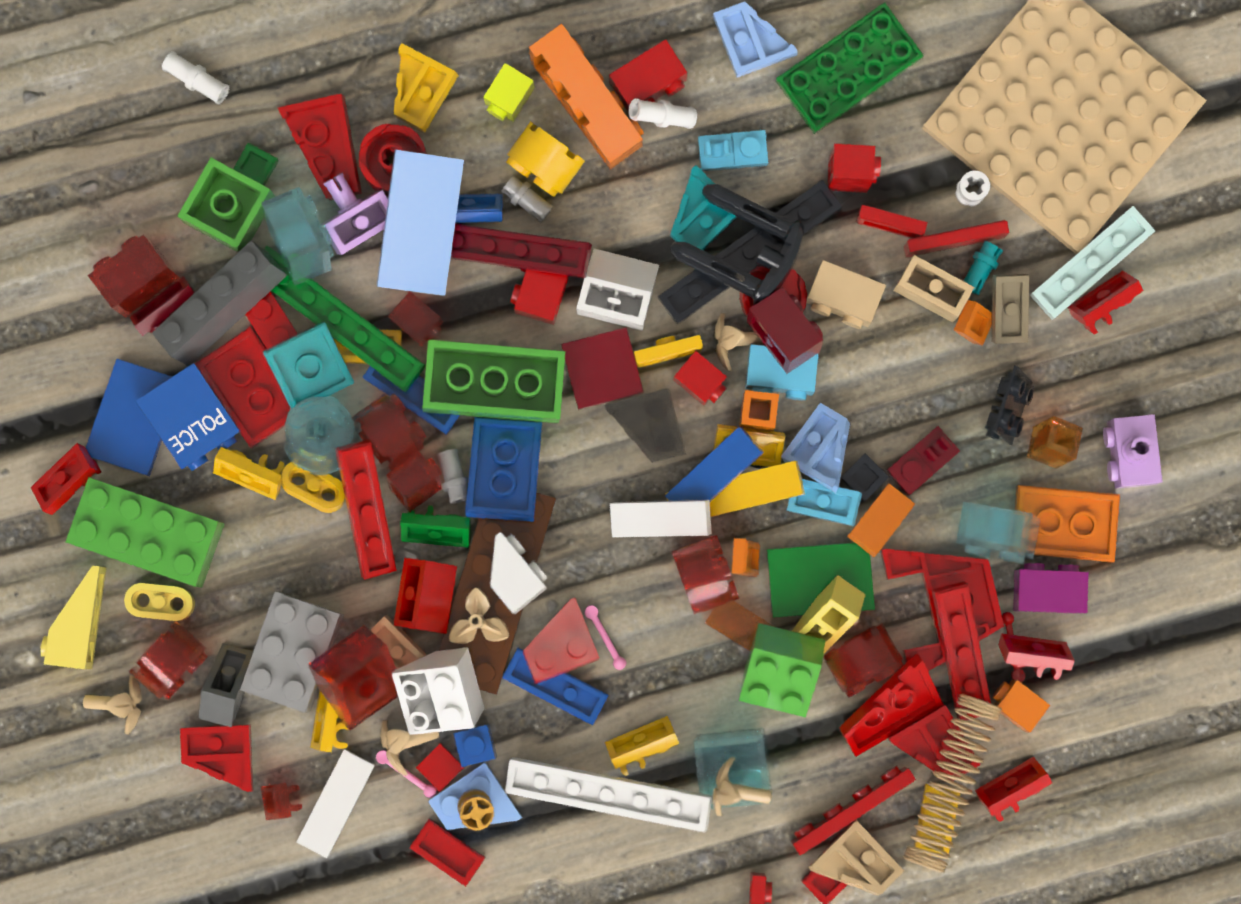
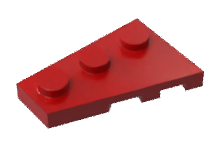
M340 93L278 107V111L290 128L291 135L303 152L308 162L307 164L326 199L334 200L327 187L324 186V183L330 179L334 180L333 177L340 173H343L354 195L362 194L345 96Z
M918 653L905 663L839 727L855 757L944 705Z

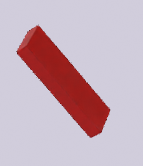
M1001 220L911 238L907 240L903 247L907 258L914 255L917 256L982 243L984 240L1002 239L1010 231L1008 222Z

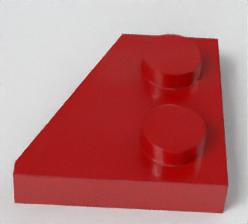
M946 705L941 706L887 738L891 744L932 771L961 777L936 764V761H944L963 766L940 754L939 751L946 750L966 755L947 746L943 742L944 740L968 744L947 732L948 729L961 730L951 722L953 717ZM955 745V746H957V747H959V748H961V749H963V750H966V751H968V752L974 754V752L972 751V749ZM952 756L974 767L981 765L979 762ZM950 767L960 773H968V771Z

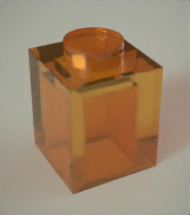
M1055 416L1033 426L1027 457L1055 469L1077 459L1083 428Z

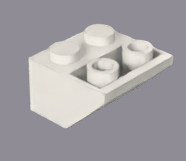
M594 249L588 265L587 276L584 278L577 305V314L643 331L659 265Z
M500 532L495 536L490 586L510 611L516 614L547 589L542 583L547 577L534 561L529 565L524 561L521 555L526 551L512 534L506 538Z
M468 647L435 651L392 672L410 735L474 728L485 709Z

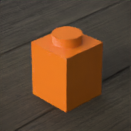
M745 390L742 398L739 427L774 431L779 394Z
M1011 680L1009 684L1004 681L993 695V698L996 700L993 705L1002 709L1000 711L1001 714L1021 730L1028 733L1033 730L1051 706L1018 680Z

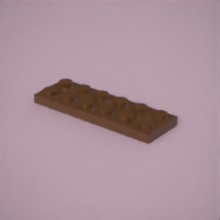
M536 493L534 522L489 518L478 519L450 611L447 633L443 634L438 651L468 647L479 690L495 695L498 694L523 611L521 609L518 613L513 614L490 586L495 536L500 532L506 538L512 534L526 551L521 555L528 565L533 561L537 564L556 498ZM473 588L481 589L490 602V608L483 617L485 619L499 617L508 628L509 637L507 639L495 642L486 640L481 628H477L474 640L469 643L456 644L449 641V633L453 625L459 619L469 620L471 616L465 608L466 597Z

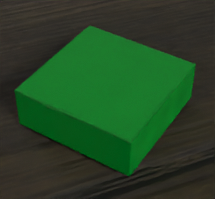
M247 143L233 169L265 186L279 160L258 147Z

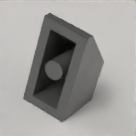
M222 643L201 690L198 719L232 727L244 698L245 692L241 691L240 688L253 651Z

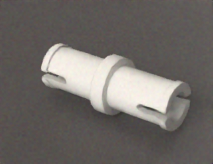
M174 51L170 52L164 59L162 70L184 82L187 89L199 91L215 101L216 104H221L227 97L230 89L229 86L206 73V69L203 66L193 65Z
M635 98L629 105L630 119L633 121L653 122L658 127L665 128L668 125L691 129L697 121V111L694 107L672 105L670 101L666 100L650 102Z

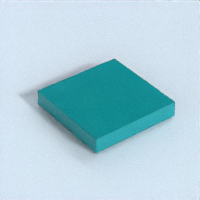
M324 321L262 351L293 413L355 383Z

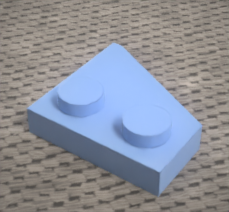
M745 1L713 13L714 21L736 78L797 56L796 47L792 44L789 45L776 33V29L767 21L757 16V12Z
M820 403L784 451L781 458L786 463L798 461L800 472L836 493L839 488L850 427L848 419Z
M486 762L428 801L447 830L466 828L460 819L457 803L461 795L471 789L482 790L489 796L494 808V817L490 824L518 821L522 818Z

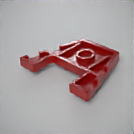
M895 549L880 550L887 580L922 573L937 643L903 650L906 663L916 653L921 657L928 671L946 662L932 589L963 581L968 584L979 641L1004 627L989 559Z

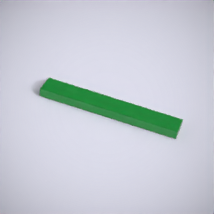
M266 245L264 249L270 253L287 274L271 291L315 325L324 321L332 338L406 393L425 369L426 365Z

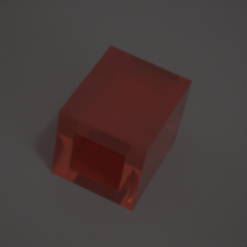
M411 291L388 315L390 321L420 347L425 342L428 343V340H435L443 330L440 327L443 323L441 317Z
M419 451L386 474L389 489L409 513L442 489L440 481L442 472L432 458L426 460Z

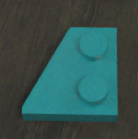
M695 165L691 170L670 236L677 242H688L704 250L737 216L709 203L705 196H703V187L707 184L715 183Z

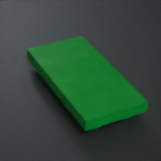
M884 2L776 78V82L815 135L920 61L924 55Z

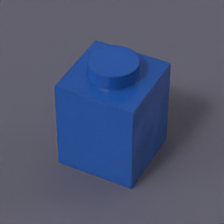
M489 724L453 733L461 767L497 758Z

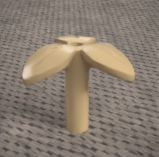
M721 313L714 332V338L718 340L716 352L725 369L732 371L728 360V350L736 346L763 345V342L755 332H743L734 326H724L726 314Z
M473 588L466 597L465 608L471 616L469 620L459 619L453 625L449 633V641L456 644L469 643L474 640L477 628H481L486 640L495 642L507 639L509 637L508 628L499 617L487 619L483 617L490 608V602L481 589Z
M130 675L129 694L119 693L112 697L85 695L83 706L87 709L109 710L115 716L127 717L125 734L129 735L136 726L141 714V710L136 707V704L142 700L138 680L134 675Z
M383 720L380 737L382 747L387 749L386 757L395 770L406 776L408 773L399 760V753L403 749L439 738V732L410 735L409 732L399 729L388 730V720Z
M730 757L722 765L716 776L717 787L713 789L712 799L717 816H723L721 805H731L741 799L769 804L771 801V790L733 784L729 781L728 773L735 760L734 757Z

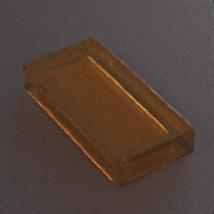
M723 594L705 621L706 625L748 651L751 650L758 623L775 627Z

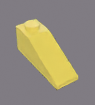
M92 566L48 630V636L43 637L41 656L45 657L44 664L92 669L106 574L105 567Z
M837 575L817 596L792 632L824 639L825 653L859 619L865 594Z

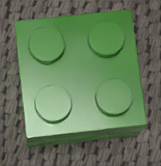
M210 157L177 217L184 224L239 252L253 239L276 196L271 189Z
M758 623L743 674L739 701L806 718L822 667L825 640Z

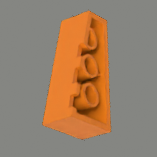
M562 23L529 47L532 66L610 170L643 146L641 136L644 132L637 121L628 119L622 110L624 105L614 91L609 92L603 83L604 78L594 64L591 65L584 56L581 46L570 36Z

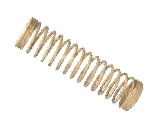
M964 694L959 695L957 703L975 711L963 708H956L954 710L959 715L976 723L955 718L951 719V722L973 734L954 729H948L947 732L971 745L946 739L943 742L947 746L966 755L946 750L939 751L941 755L963 766L936 761L938 766L961 777L937 771L932 772L935 777L958 788L935 782L928 783L931 787L956 799L929 792L925 793L926 797L953 810L927 803L921 804L923 808L950 821L924 814L917 815L920 819L947 832L918 824L913 825L917 830L945 843L916 835L910 836L911 839L942 854L913 846H906L907 849H905L906 852L903 855V858L941 873L946 872L945 869H947L946 866L948 864L929 855L946 859L950 858V855L929 843L953 848L954 844L934 833L950 837H957L958 834L937 822L957 827L962 826V824L958 820L937 810L964 816L966 815L964 811L942 800L969 805L967 800L945 789L968 795L973 794L970 789L947 778L970 784L977 783L975 779L950 767L972 773H980V770L952 756L979 763L984 762L982 758L955 745L981 752L988 751L985 747L958 734L983 741H992L990 737L960 723L994 731V727L965 713L999 720L998 717H1000L999 714L1002 711L996 705Z

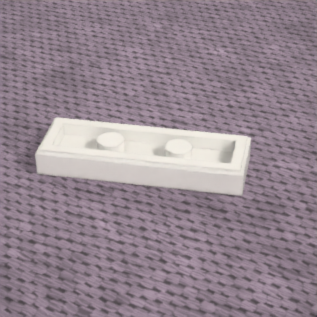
M709 500L610 503L612 537L708 536L712 534Z
M344 749L296 843L328 858L375 764Z

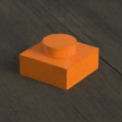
M967 300L959 315L954 331L971 343L983 346L992 325V312L978 302Z

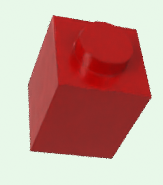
M697 351L691 355L673 378V381L703 406L709 400L715 403L727 389L723 385L727 376Z

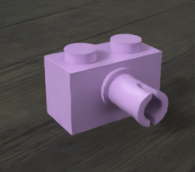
M340 173L333 177L334 180L330 179L324 183V186L327 187L340 210L337 211L338 214L320 224L336 253L342 255L384 230L388 198L383 190H379L362 200L361 198L357 199L345 180L343 173Z
M1155 414L1114 418L1108 421L1107 427L1103 430L1105 447L1110 448L1111 461L1107 463V473L1109 481H1114L1115 489L1162 483Z

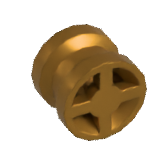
M471 789L464 792L459 798L457 807L463 825L472 830H482L489 826L494 817V808L489 796L484 791Z

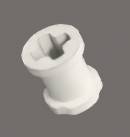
M980 171L967 172L957 184L955 192L957 200L962 205H978L988 194L990 181ZM976 184L979 187L977 192L968 193L966 191L968 185L974 186Z

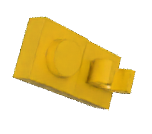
M220 447L215 456L213 473L276 500L281 489L284 462L280 461L276 469L270 470L265 467L268 455H262L258 464H256L240 451Z
M321 680L310 748L318 751L332 752V746L339 749L348 747V743L336 739V733L340 729L350 730L351 728L347 723L336 722L337 718H339V712L344 709L346 703V692L343 690L344 684Z
M668 716L605 742L614 768H620L624 776L629 775L626 767L627 764L637 761L641 769L646 766L643 757L664 753L671 747L679 744Z

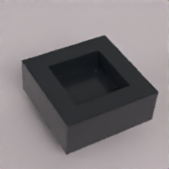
M866 453L840 477L851 490L862 493L861 499L864 502L889 478Z

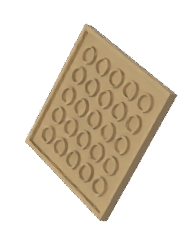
M1028 0L923 125L922 129L973 171L984 173L988 177L990 185L1077 255L1088 245L1207 100L1083 0Z

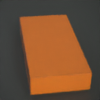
M888 483L847 537L872 557H875L915 506V503Z
M734 538L733 574L746 577H757L759 575L761 546L759 543L747 539Z

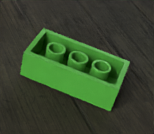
M428 340L423 412L559 423L565 351Z
M88 477L66 543L202 588L225 523Z

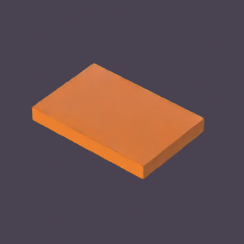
M1017 485L1011 553L1115 562L1120 494Z

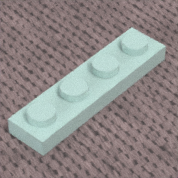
M1132 206L1031 293L1030 296L1053 320L1152 235L1155 230L1137 209Z

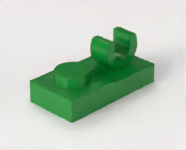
M415 504L409 505L408 513H402L400 522L401 542L469 548V517H461L456 514H436L434 516L432 505H428L425 515L415 514Z

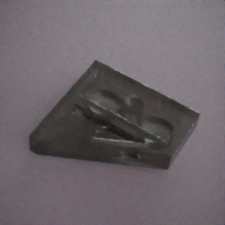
M666 388L605 405L607 412L615 418L627 435L635 441L652 463L686 455L670 389Z

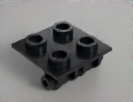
M1014 365L1012 372L1007 371L1005 377H1001L997 394L1004 397L995 396L994 400L1002 404L1001 407L992 405L991 410L998 412V414L990 412L985 425L987 437L999 440V437H1001L1009 445H1012L1014 438L1019 437L1024 423L1021 416L1025 405L1031 403L1034 394L1033 381L1016 365Z

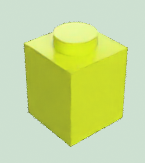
M504 63L483 97L485 105L488 106L486 110L502 121L506 117L514 122L535 89L534 80Z

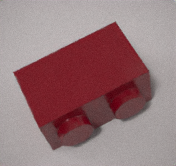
M782 287L749 309L747 323L786 374L820 353L823 334L819 326L814 321L809 322L802 313L803 309L798 299L792 294L788 295Z

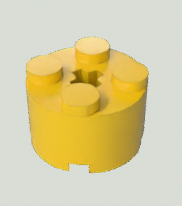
M531 121L507 153L509 158L506 161L507 164L527 178L531 173L537 176L533 182L553 197L558 192L560 194L564 192L585 162L580 156L572 153L568 147Z

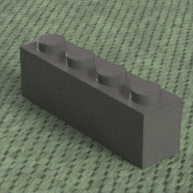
M251 240L154 330L152 334L170 357L190 366L280 283L287 274L268 251Z

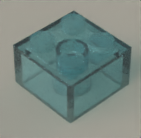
M297 187L261 202L267 229L294 286L332 270L330 258L334 257L330 245L332 240L325 225L320 226L316 216L318 211L311 196L304 197L300 187Z
M963 502L956 543L965 547L964 552L969 553V555L990 558V552L998 553V558L1003 559V561L1024 564V558L1034 559L1040 519L1033 513Z
M765 728L696 735L694 749L700 793L713 795V789L717 787L716 776L718 771L730 757L735 758L728 773V779L731 783L771 790L772 793ZM712 799V803H711V809H714V807H713V799ZM741 799L740 801L731 805H721V808L758 805L765 803Z

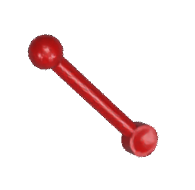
M1005 612L1002 614V619L1006 626L1007 634L1014 635L1012 626L1014 615L1010 612ZM1013 666L1012 680L1023 682L1025 680V672L1019 667Z

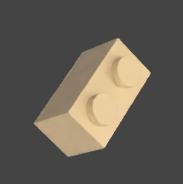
M914 255L907 264L893 291L953 323L959 317L974 287Z
M822 260L808 294L807 303L812 305L810 309L824 316H830V313L843 317L842 322L844 324L861 329L862 325L868 327L871 324L886 285Z

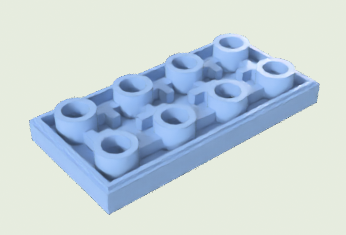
M401 150L394 151L377 287L445 296L464 160Z

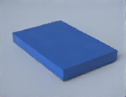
M116 359L86 445L90 457L150 477L162 440L136 403V400L172 376Z
M474 417L465 510L466 517L534 522L542 422Z

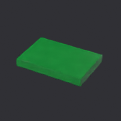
M856 543L767 549L772 618L803 616L817 596L837 575L865 594L861 611L875 610L871 557L869 553Z

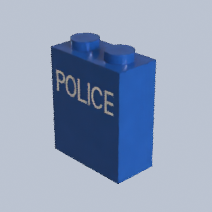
M194 363L136 400V403L181 469L188 466L192 472L208 461L205 454L216 447L218 450L220 447L227 449L238 442L234 435L240 432Z

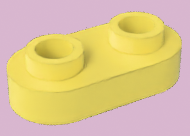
M138 583L127 590L124 598L125 607L128 612L142 618L182 621L193 613L195 607L193 595L187 589L175 586ZM142 594L148 595L150 600L149 604L145 607L139 604V597ZM176 598L183 600V607L179 611H176L172 606L173 600Z

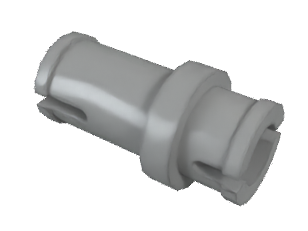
M513 175L501 192L511 198L510 203L514 206L518 204L541 223L554 206L531 189L532 185L527 181L523 183L516 175Z
M450 449L438 453L436 456L445 481L442 487L444 492H448L450 504L466 501L468 477H464L458 457V450Z

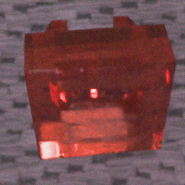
M286 782L261 786L266 820L292 817L291 812L299 811L303 808L302 804L292 805L289 801V794L300 790L298 785L287 786Z

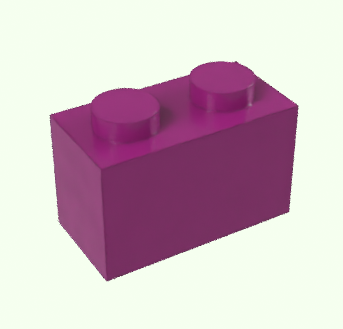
M1024 563V569L1014 570L1013 611L1069 614L1088 613L1089 572H1079V565H1058V571L1044 570L1045 564Z

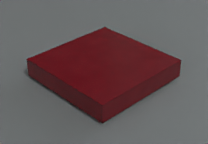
M627 327L561 344L562 350L565 351V361L578 410L644 394Z

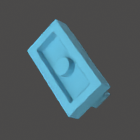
M765 130L698 136L700 167L702 171L768 166Z
M802 479L805 494L789 498L787 511L854 526L862 493L841 487L834 493L818 482Z

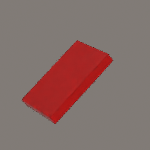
M249 327L202 358L195 365L239 429L248 446L252 449L308 410L304 408L296 413L292 412L262 352L266 350L265 346L254 330Z

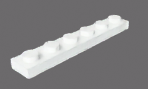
M516 757L509 759L505 793L701 832L708 830L713 796Z

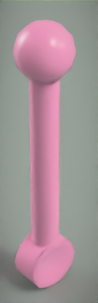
M588 606L585 609V616L593 621L614 659L613 666L617 670L624 669L626 660L619 656L600 622L598 609L595 606Z
M386 750L379 751L376 755L377 762L380 764L386 763L393 768L386 757ZM406 770L408 775L404 777L421 788L426 797L432 798L436 795L437 789L432 784H425Z

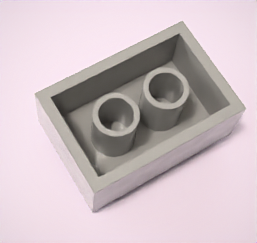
M274 592L240 690L304 713L310 712L344 614L280 592Z

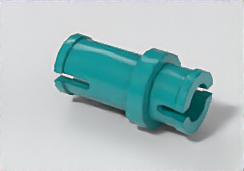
M985 240L980 251H975L972 257L974 262L963 280L974 287L972 293L978 296L992 269H997L999 265L997 260L1000 254L1003 253L1001 248Z

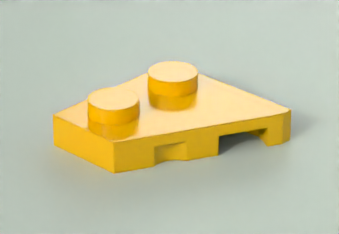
M401 43L399 46V54L401 56L400 69L396 79L398 94L395 98L394 115L403 122L425 133L459 75L449 67Z

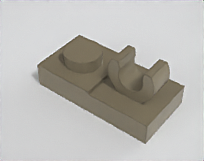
M993 275L991 341L994 344L1028 343L1029 275Z

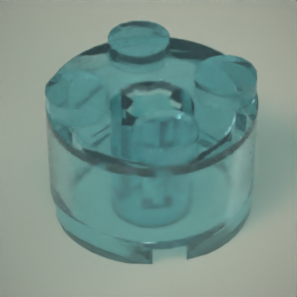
M312 397L301 401L288 412L285 423V451L289 460L297 468H302L314 475H326L339 470L335 448L353 444L354 422L351 414L335 397Z

